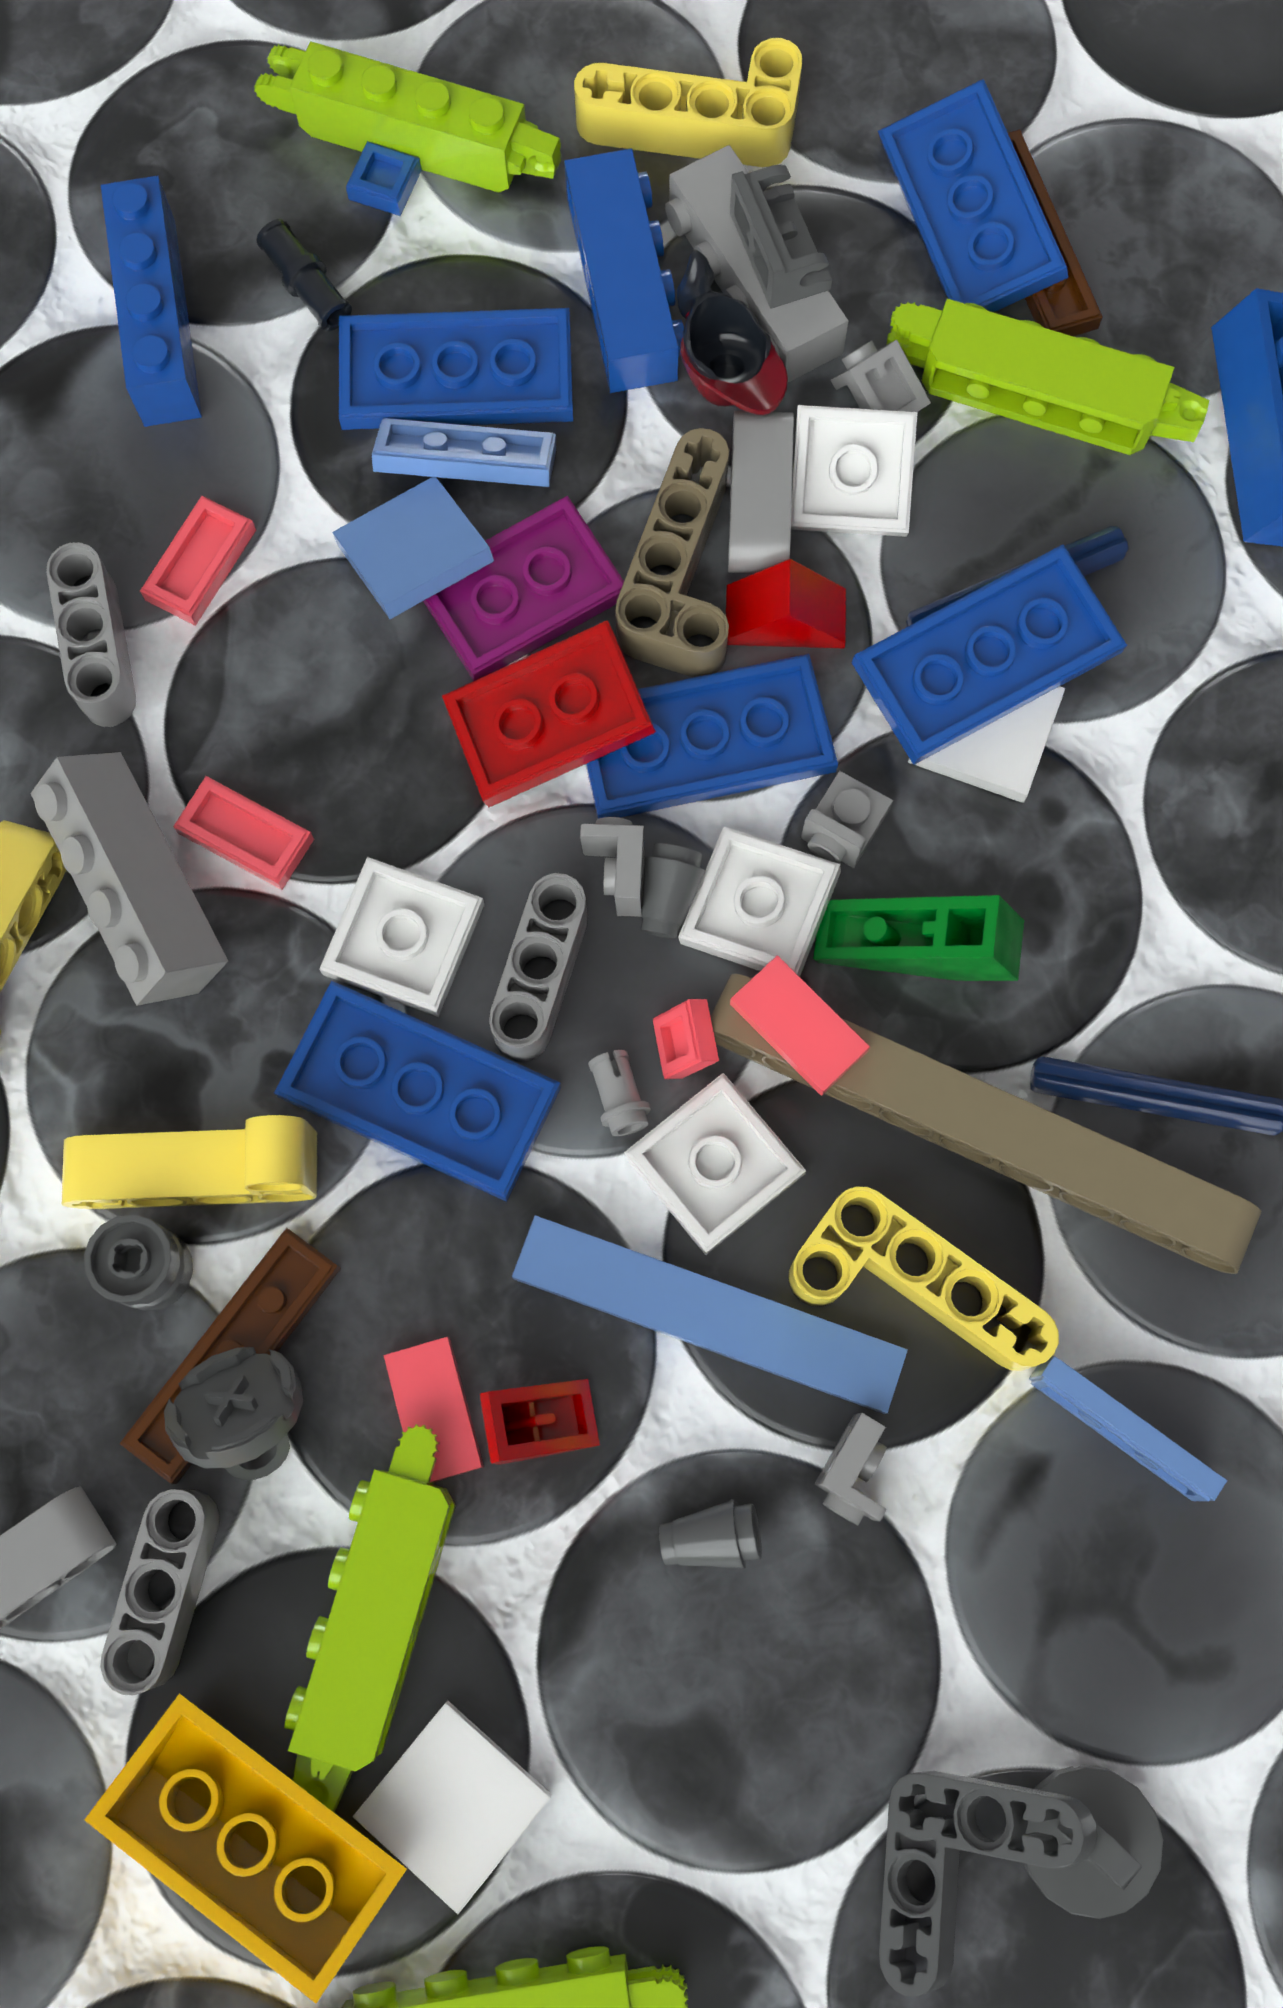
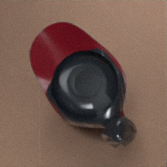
M693 250L689 257L686 272L677 289L678 308L681 315L686 319L680 353L687 373L698 392L708 402L724 407L735 405L746 412L756 415L769 414L780 405L787 391L788 377L784 363L773 346L770 336L762 330L752 311L743 302L728 295L712 291L711 285L714 281V272L705 255L698 250Z

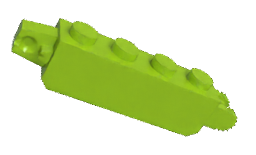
M310 41L306 51L293 47L287 48L285 45H274L268 55L267 63L270 65L269 68L273 69L274 73L278 75L275 77L272 74H261L254 86V92L257 93L256 96L261 101H264L266 105L275 106L280 110L296 114L299 126L313 138L360 152L363 151L368 141L418 157L421 170L498 193L509 189L514 175L525 173L554 179L561 162L560 138L539 130L537 125L527 121L523 103Z
M951 299L946 300L943 311L922 304L917 306L915 302L913 304L907 302L906 304L901 303L900 307L896 306L895 311L892 312L890 326L893 328L888 333L887 344L897 340L909 363L924 368L921 381L931 395L1127 455L1143 450L1150 435L1194 442L1204 423L1210 400L1170 383L1175 367L1159 363L1147 355L1129 354L1100 345L1095 340L1087 337L1076 338L1044 328L1034 321L1017 320L987 311L978 304H964Z
M415 1424L414 1428L408 1427L406 1432H402V1438L398 1439L400 1446L395 1448L389 1471L374 1469L371 1481L361 1480L357 1486L349 1512V1520L358 1522L350 1550L340 1547L329 1575L328 1588L337 1591L329 1618L318 1617L307 1647L306 1657L316 1660L307 1688L302 1686L296 1688L285 1719L284 1728L294 1731L288 1751L297 1754L293 1781L333 1812H335L353 1771L356 1772L373 1762L384 1751L456 1507L446 1488L436 1486L434 1482H430L437 1459L434 1455L436 1452H439L437 1445L440 1442L436 1440L438 1435H434L432 1433L433 1429H427L426 1425L419 1427V1425Z
M597 1946L579 1949L567 1954V1964L539 1968L538 1959H516L496 1966L495 1976L468 1980L467 1971L450 1970L426 1977L424 1979L425 1987L399 1992L396 1990L395 1982L372 1983L355 1989L353 1991V1999L346 2000L341 2008H688L686 2003L688 1994L685 1992L687 1983H684V1975H680L679 1969L674 1970L672 1965L664 1967L662 1964L660 1969L650 1966L628 1970L626 1954L610 1956L608 1947Z

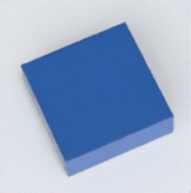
M367 141L346 185L348 199L401 216L422 171L420 159Z

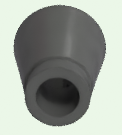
M654 843L651 857L644 858L642 932L663 938H678L679 929L683 925L705 874V870L700 868L703 856L700 852L672 844Z
M732 1499L675 1519L673 1522L659 1525L661 1554L666 1566L679 1564L682 1566L745 1569L747 1561L762 1558L760 1528L753 1503L738 1505L736 1499Z

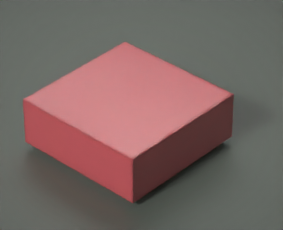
M688 999L653 1018L664 1079H683L719 1061L707 999Z

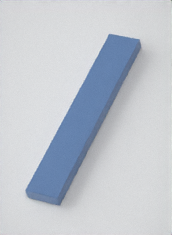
M536 1215L512 1275V1278L519 1282L882 1414L888 1413L908 1349Z

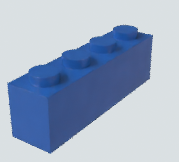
M632 148L564 160L567 201L610 393L678 381V357H681L680 351L684 325L681 319L672 321L669 306L675 305V290L670 269L660 271L657 257L664 256L663 238L659 221H649L646 211L647 208H652V192L647 171L637 172Z
M159 176L101 184L126 389L144 427L202 418L176 224Z
M1256 288L1213 325L1211 329L1243 541L1283 547V293Z

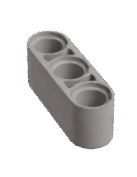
M734 410L728 573H757L790 559L793 412H771L766 415H756L746 411Z
M80 542L67 543L57 548L51 554L47 562L46 571L64 682L71 697L92 723L102 727H114L126 721L132 715L136 706V694L117 588L98 553L92 547ZM91 576L85 584L74 586L80 578ZM101 629L94 639L82 641L88 632ZM104 683H112L104 694L90 697L97 686Z
M553 873L543 876L531 889L490 1010L489 1024L496 1046L504 1056L513 1061L525 1062L535 1059L545 1051L549 1044L585 934L588 920L585 893L578 881L567 874ZM558 899L566 900L575 906L573 913L562 920H551L542 913L548 903ZM539 956L547 957L556 963L557 966L554 972L547 978L540 980L532 979L523 973L526 963L532 958ZM520 1014L528 1015L537 1021L536 1029L527 1038L512 1039L503 1033L504 1026L513 1016Z
M81 1486L75 1487L54 1498L0 1535V1629L92 1566L116 1547L115 1540Z
M170 1489L159 1493L149 1502L143 1514L101 1656L100 1668L104 1681L112 1690L122 1695H137L165 1684L174 1675L179 1665L219 1527L220 1515L216 1503L209 1495L199 1490ZM181 1501L188 1503L192 1507L196 1517L192 1533L184 1540L176 1538L171 1533L168 1525L169 1514L172 1508ZM158 1570L168 1573L175 1584V1596L171 1604L165 1609L154 1605L148 1593L149 1582ZM137 1640L148 1644L155 1658L154 1668L147 1678L136 1676L129 1668L127 1661L128 1652L132 1644Z

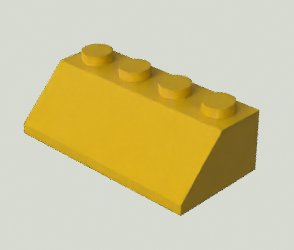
M180 1693L84 1819V1821L314 2003L318 2002L407 1870V1868Z

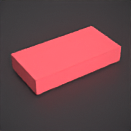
M201 496L141 588L140 593L144 600L196 626L255 534L256 528L253 521Z
M207 776L173 826L179 835L283 890L314 841L310 831Z
M778 955L730 1000V1005L821 1096L856 1064L870 1048Z
M440 1338L383 1355L403 1432H406L408 1427L414 1428L415 1424H417L419 1427L426 1425L427 1429H433L432 1433L434 1435H438L436 1440L440 1442L437 1445L439 1452H436L434 1455L437 1459L430 1482L440 1481L483 1468L482 1457L450 1338Z

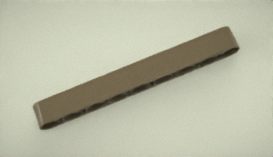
M731 974L710 1016L716 1044L813 1088L730 1005L731 998L752 979L740 974ZM841 1018L870 1048L824 1094L1201 1265L1224 1273H1238L1262 1212L1252 1202Z

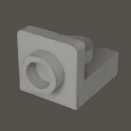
M871 340L841 359L847 370L831 379L835 390L846 385L848 386L860 409L918 412L931 403L897 340L878 350Z
M839 770L817 808L811 809L806 817L801 839L808 842V848L817 857L838 864L843 862L855 868L891 809L893 800Z
M604 817L597 819L595 824H582L580 840L584 855L617 857L605 858L604 895H615L617 916L642 917L645 858L644 826L633 825L630 820L620 817Z
M864 1413L853 1415L814 1484L828 1493L823 1502L824 1506L857 1526L864 1515L871 1520L881 1521L887 1510L852 1488L857 1477L865 1482L869 1481L887 1449L886 1446L878 1442L886 1427Z

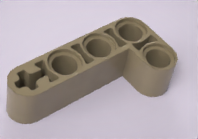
M705 428L690 430L680 438L675 447L617 599L615 610L617 640L620 648L626 655L690 677L713 674L722 668L726 660L729 631L726 615L720 608L711 603L687 596L727 485L729 461L727 442L719 433ZM700 467H703L699 484L692 481V474H697ZM685 514L694 519L690 522L679 523L670 518L675 515ZM667 565L676 571L668 575H657L650 570L655 566ZM644 616L652 618L657 623L652 627L637 628L631 625L630 621ZM701 634L712 638L714 642L708 646L699 647L690 644L687 639Z

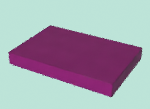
M567 495L485 540L490 547L494 562L423 601L472 680L475 681L509 665L616 605L624 580Z

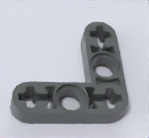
M943 1772L909 1773L900 1778L892 1788L889 1799L879 1949L880 1967L889 1985L896 1992L904 1996L918 1997L944 1986L951 1976L954 1963L960 1850L1050 1869L1074 1866L1088 1859L1095 1848L1097 1840L1096 1822L1090 1810L1080 1800L1069 1795ZM925 1794L926 1799L934 1803L945 1805L956 1803L954 1816L945 1814L926 1818L925 1812L915 1809V1795ZM986 1796L995 1799L1001 1804L1006 1814L1005 1832L998 1840L987 1838L980 1831L976 1823L975 1813L977 1805ZM1060 1813L1061 1825L1072 1829L1073 1839L1072 1842L1060 1844L1058 1849L1057 1838L1053 1835L1039 1832L1026 1834L1028 1820L1043 1822L1058 1819ZM914 1860L926 1863L935 1877L936 1888L934 1896L928 1903L918 1901L910 1893L907 1886V1871ZM906 1916L910 1918L930 1916L932 1918V1925L919 1928L920 1922L907 1923ZM916 1945L917 1953L927 1957L928 1968L917 1972L916 1964L905 1959V1948Z

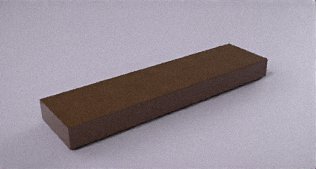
M1020 129L1009 132L1008 135L1068 270L1067 279L1025 298L1033 319L1044 328L1070 336H1077L1097 330L1103 316Z
M286 1227L119 1444L170 1484H177L192 1463L184 1460L165 1431L164 1410L169 1398L174 1404L176 1397L182 1391L179 1386L180 1381L190 1370L211 1356L234 1348L254 1347L257 1354L265 1353L271 1355L269 1349L278 1352L341 1268Z

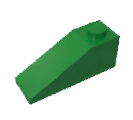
M1000 895L830 900L816 934L813 959L822 964L955 981H1018L1024 919Z

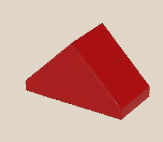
M792 559L730 583L726 587V618L729 624L727 645L844 649L846 644V588Z
M588 1379L480 1393L491 1464L502 1465L600 1445Z

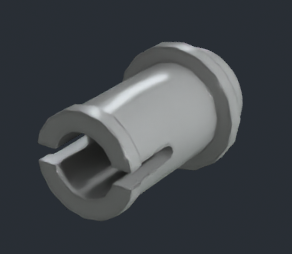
M614 1050L613 1056L615 1060L610 1061L609 1054L606 1052L591 1059L588 1065L590 1071L593 1072L605 1111L600 1117L602 1126L609 1127L612 1136H625L638 1132L648 1126L649 1123L646 1115L651 1109L649 1102L641 1101L628 1061V1052L625 1050Z

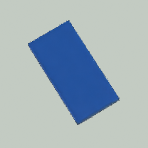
M984 79L878 130L883 149L947 299L964 304H978L987 311L996 312L1068 278L1065 261Z
M546 308L339 316V421L342 430L379 429L384 418L458 425L573 422L570 309Z
M1062 544L855 654L852 665L911 762L915 765L1121 654L1127 644L1069 552Z
M810 654L638 689L656 733L585 764L598 819L604 817L621 818L837 772L838 761Z
M331 981L274 1094L284 1101L507 1202L561 1089V1083Z

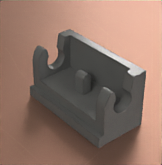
M773 165L744 174L743 171L732 174L730 215L770 309L829 291L832 286L831 275L828 270H825L829 266L824 253L817 252L795 201V193L791 184L777 185L765 190L774 183H782L790 179V173L785 165Z

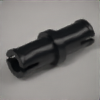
M276 219L267 223L258 233L256 241L259 248L264 250L283 275L282 285L293 297H300L318 321L321 329L326 331L336 330L339 328V316H350L352 306L348 301H345L326 276V265L316 254L308 253L291 231L286 221Z

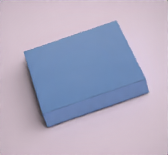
M436 477L429 478L332 532L338 547L389 619L394 618L494 562L488 544Z

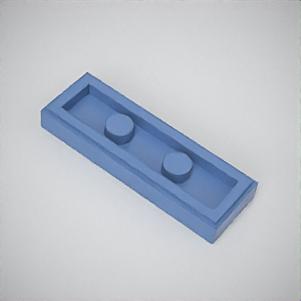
M384 418L381 421L372 451L373 472L549 487L556 455V434Z
M1052 1356L1047 1362L1038 1365L1030 1376L1031 1385L1191 1501H1215L1226 1484L1227 1480L1056 1356Z

